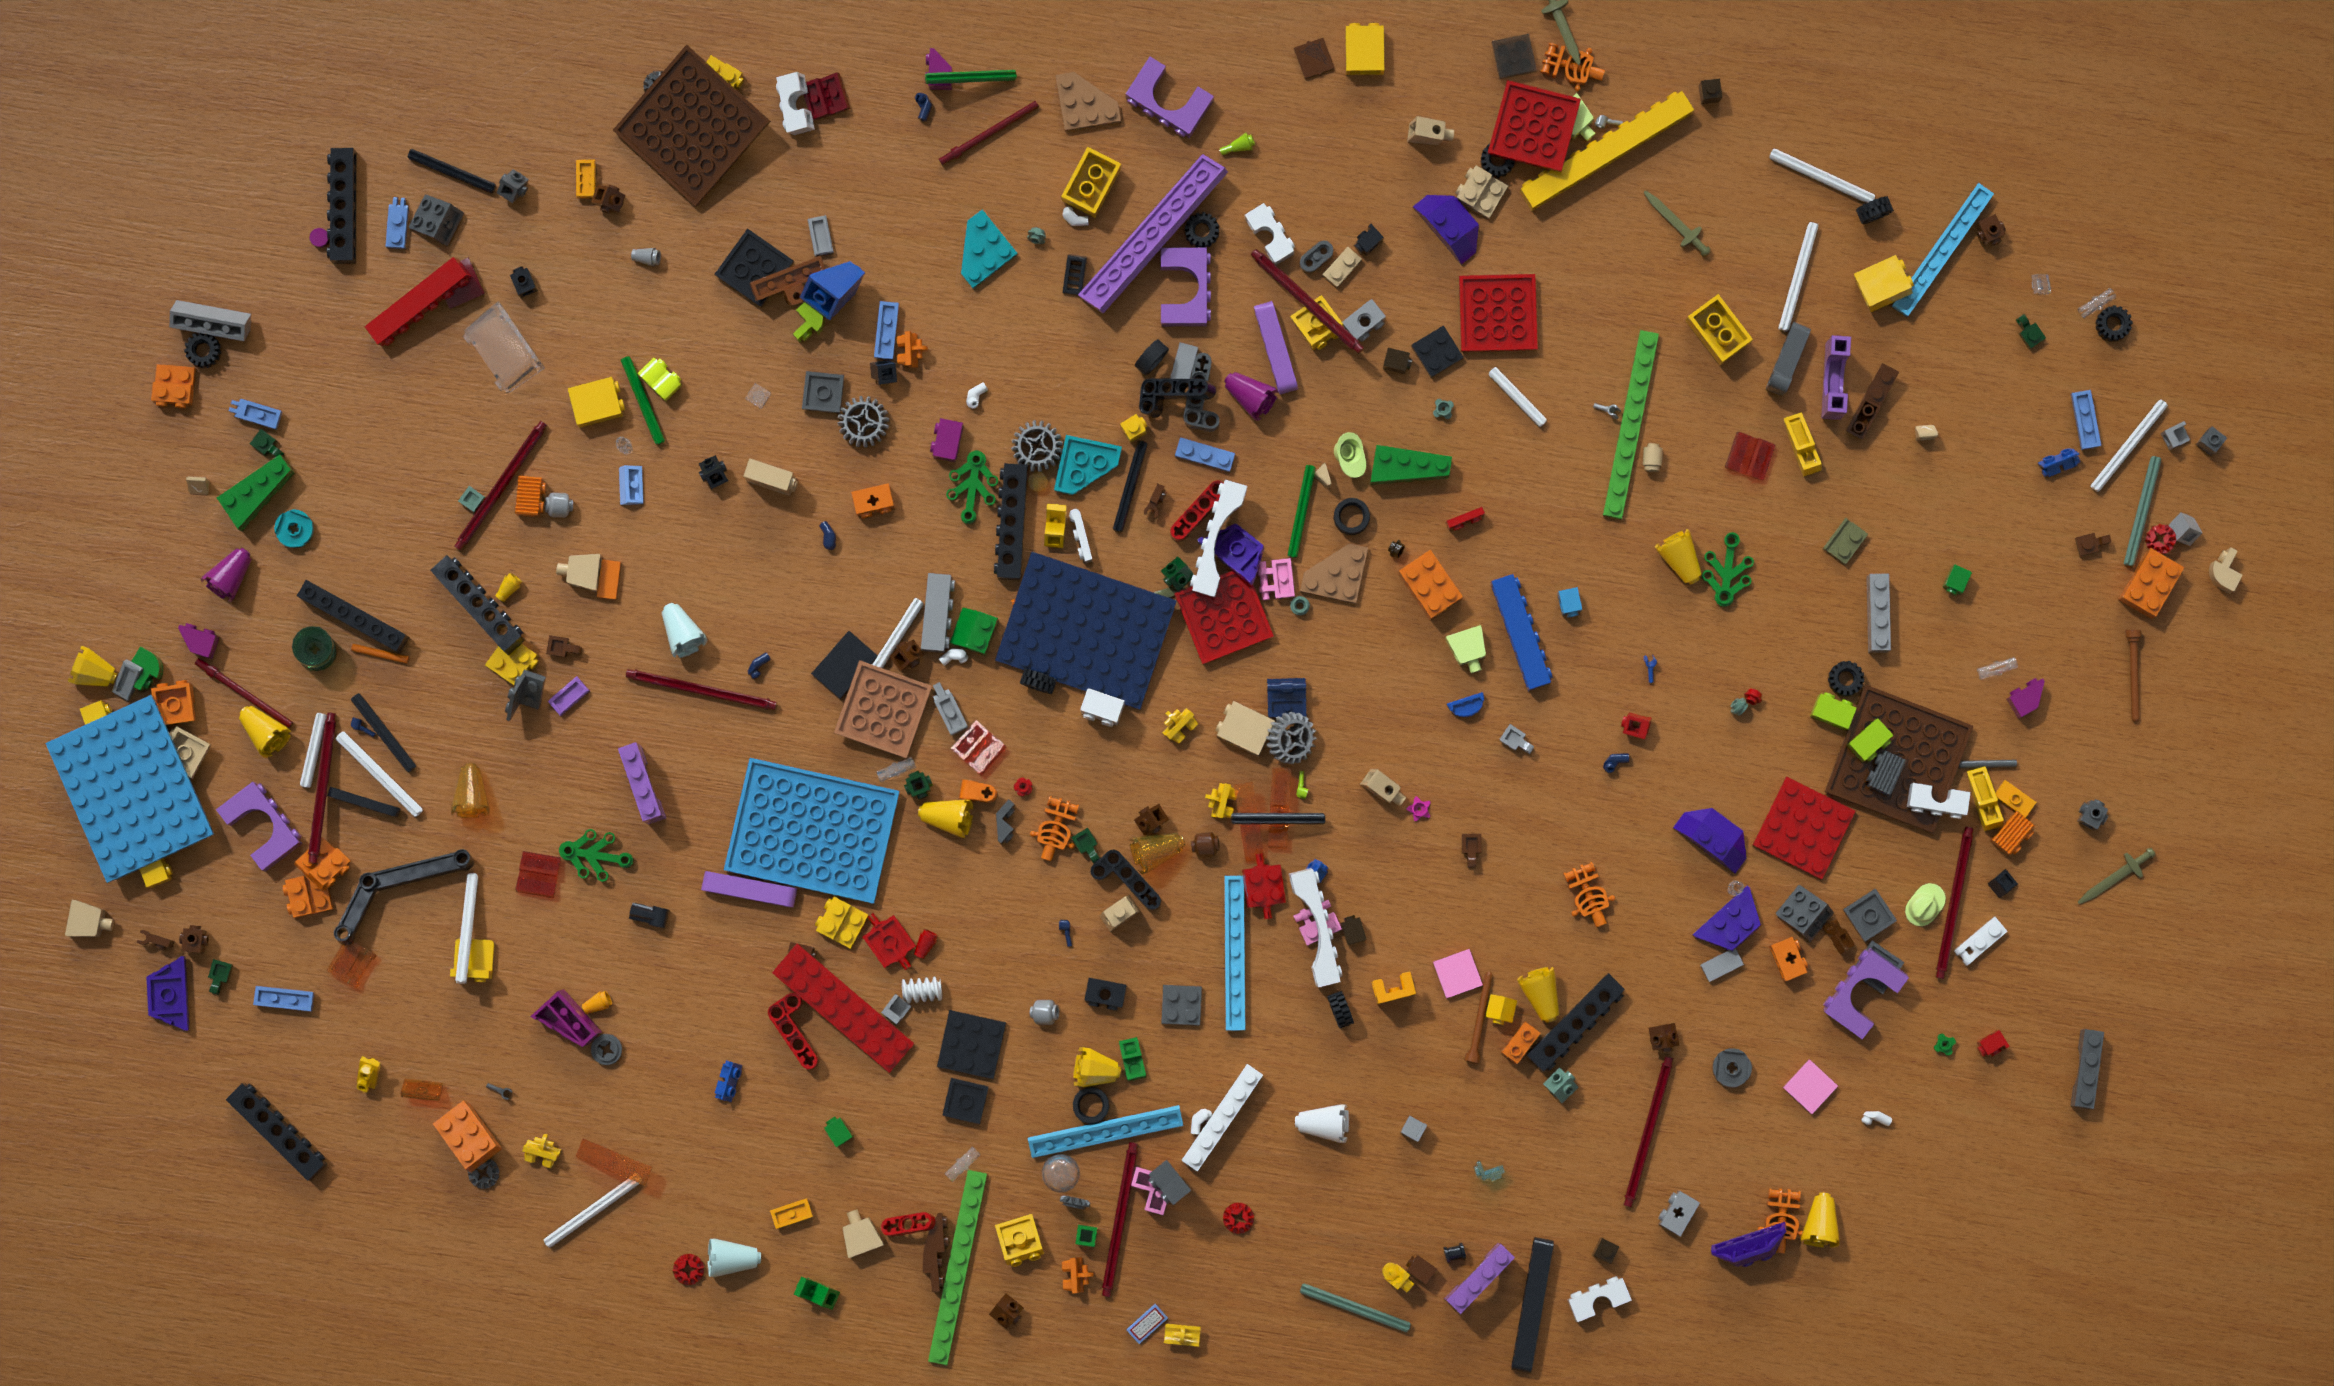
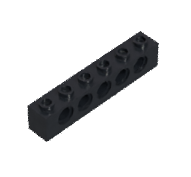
M330 148V154L327 155V162L330 165V172L327 173V181L330 184V191L327 192V200L330 202V210H327V220L330 221V228L327 229V239L330 240V247H327V258L333 264H356L357 152L354 148ZM340 165H346L345 171L337 172ZM339 184H346L343 191H337ZM340 202H345V208L342 210H338V204ZM345 221V226L341 229H338V222ZM345 239V245L337 247V242Z
M1004 463V468H1000V480H1003V487H999V499H1002V506H998L997 517L1001 518V522L996 528V536L1000 538L999 544L995 545V555H998V563H994V574H997V578L1000 580L1021 581L1028 473L1026 464ZM1016 480L1018 481V486L1011 489L1008 487V482ZM1011 498L1017 500V505L1013 508L1006 505L1007 501ZM1009 517L1016 520L1015 525L1007 526L1005 524L1006 519ZM1008 536H1012L1015 539V542L1010 546L1004 543V539ZM1006 555H1011L1014 558L1011 564L1003 563V558Z
M446 555L430 571L509 656L525 641L521 636L524 632L517 625L514 627L509 622L511 618L504 611L500 613L497 609L499 605L492 597L488 599L484 595L487 593L480 584L476 586L472 582L474 577L468 571L463 572L460 569L462 564L455 557L451 559ZM454 573H458V578L451 581V576ZM470 586V592L468 594H463V590L466 587ZM483 600L482 606L476 608V602ZM495 613L494 620L488 621V616ZM507 627V633L500 635L501 629Z
M305 580L297 594V597L398 653H401L409 639V636L308 580Z
M1609 973L1606 974L1526 1056L1542 1072L1545 1070L1549 1072L1556 1065L1554 1061L1559 1056L1563 1058L1570 1051L1568 1047L1572 1043L1576 1045L1584 1037L1582 1033L1586 1029L1590 1031L1597 1024L1595 1020L1600 1015L1604 1017L1611 1010L1609 1005L1613 1001L1618 1003L1624 997L1622 992L1625 989ZM1605 991L1608 993L1609 999L1607 1002H1602L1599 999L1600 992ZM1587 1005L1595 1007V1014L1593 1016L1586 1014L1585 1008ZM1575 1018L1582 1022L1579 1030L1572 1027V1021ZM1561 1032H1565L1568 1035L1566 1043H1561L1558 1040V1035ZM1547 1046H1552L1555 1050L1552 1057L1545 1055L1544 1050Z
M241 1083L226 1101L307 1181H312L327 1165L324 1161L326 1159L325 1156L319 1151L315 1152L311 1148V1142L305 1137L301 1138L297 1134L299 1132L297 1128L291 1123L288 1125L284 1121L285 1117L278 1110L274 1111L270 1107L271 1103L265 1097L260 1098L256 1094L258 1090L251 1083L248 1085ZM250 1098L255 1101V1106L252 1109L247 1107V1100ZM264 1111L269 1116L266 1122H262L260 1119V1115ZM277 1125L282 1127V1133L279 1136H276L274 1133V1128ZM291 1138L296 1142V1146L292 1150L287 1145ZM304 1152H307L310 1156L307 1163L301 1160V1155Z

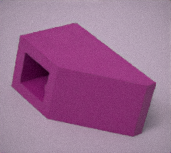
M930 48V54H926V65H929V72H925V74L953 72L952 67L934 48ZM952 83L928 84L929 90H952Z
M186 623L185 626L179 625L178 629L190 652L213 659L219 637L215 635V632L205 628L203 632L196 630L197 626Z
M2034 678L2026 683L2027 687L2025 689L2017 688L2009 693L2011 697L2006 700L2018 719L2038 708L2045 682L2043 678L2038 681Z

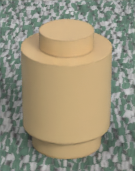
M1649 443L1648 447H1644V471H1660L1663 448L1659 447V444Z

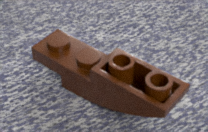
M1883 363L1881 364L1850 421L1847 432L1862 440L1864 439L1899 371Z
M943 1213L937 1214L935 1226L928 1232L923 1252V1273H931L932 1292H940V1287H944L943 1275L940 1276L939 1268L943 1267L942 1256H938V1252H946V1248H949V1239L944 1233V1228H948L947 1216L943 1217Z

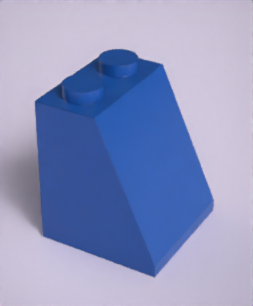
M849 261L812 273L807 279L800 298L831 320L856 294L865 272L859 266Z

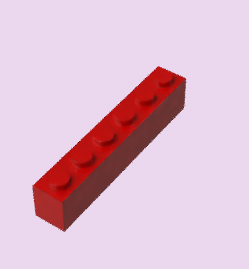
M452 257L364 327L377 345L388 346L394 342V337L398 334L402 335L409 330L408 326L414 322L421 321L426 312L435 310L439 306L438 303L440 301L450 298L454 294V290L468 284V279L472 276L458 258Z

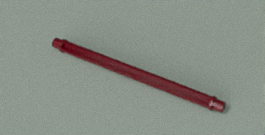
M1257 249L1251 253L1256 263L1271 274L1277 282L1336 334L1351 350L1358 354L1363 351L1364 347L1359 344L1360 342L1279 269L1264 253H1260Z
M540 420L538 425L534 426L527 439L457 538L458 541L454 547L461 551L468 544L544 433L543 431L547 424Z
M627 669L626 678H631L633 681L637 680L765 708V710H775L777 702L771 701L769 698L765 699L638 671L637 669L635 671Z
M331 712L327 713L323 734L308 852V863L317 864L320 855L321 834L336 727V713Z
M1965 827L1964 834H1962L1936 967V978L1944 979L1945 972H1947L1970 848L1974 837L1972 836L1974 828Z
M1665 1056L1664 1062L1661 1064L1662 1067L1627 1192L1624 1196V1206L1632 1208L1633 1201L1636 1200V1193L1671 1068H1673L1672 1062L1674 1058Z
M1129 1142L1128 1150H1126V1159L1102 1285V1296L1110 1297L1111 1290H1113L1135 1162L1138 1154V1143Z

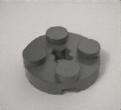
M1729 1048L1719 1052L1714 1058L1712 1071L1715 1079L1722 1085L1738 1087L1750 1077L1752 1065L1743 1051ZM1731 1062L1734 1063V1066H1737V1070H1734L1733 1074L1727 1069V1065H1730Z

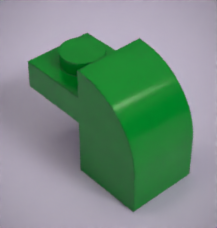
M140 646L131 662L142 667L143 672L133 687L145 692V690H149L154 682L152 680L153 677L161 680L164 669L162 661L157 655Z
M802 1276L794 1292V1295L812 1301L833 1310L840 1294L839 1291Z

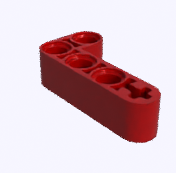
M1213 481L1172 525L1170 535L1174 541L1181 542L1185 540L1212 511L1215 501L1219 502L1220 495L1212 492V488L1220 486V483H1223L1222 481ZM1202 500H1207L1210 506L1203 509L1199 506V503ZM1189 514H1195L1197 520L1190 523L1186 520V517ZM1183 521L1186 525L1182 530L1183 535L1176 536L1175 529L1180 530L1183 527V523H1181Z
M789 993L769 1007L768 1016L800 1064L806 1069H814L819 1064V1058L790 1016L801 1008L803 1000L797 994ZM792 996L798 999L796 1007H790L788 1004V1000ZM776 1007L782 1010V1015L779 1018H774L772 1015V1011ZM787 1023L793 1026V1031L790 1034H785L783 1031V1027ZM798 1039H801L804 1043L801 1050L794 1048V1042ZM807 1049H809V1052H806L809 1057H814L812 1066L805 1064L807 1059L804 1055L799 1056V1054L804 1053Z

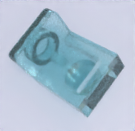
M1475 1162L1477 1165L1474 1167L1477 1178L1481 1177L1482 1180L1490 1178L1491 1181L1502 1178L1501 1174L1505 1173L1503 1165L1484 1171L1481 1162Z

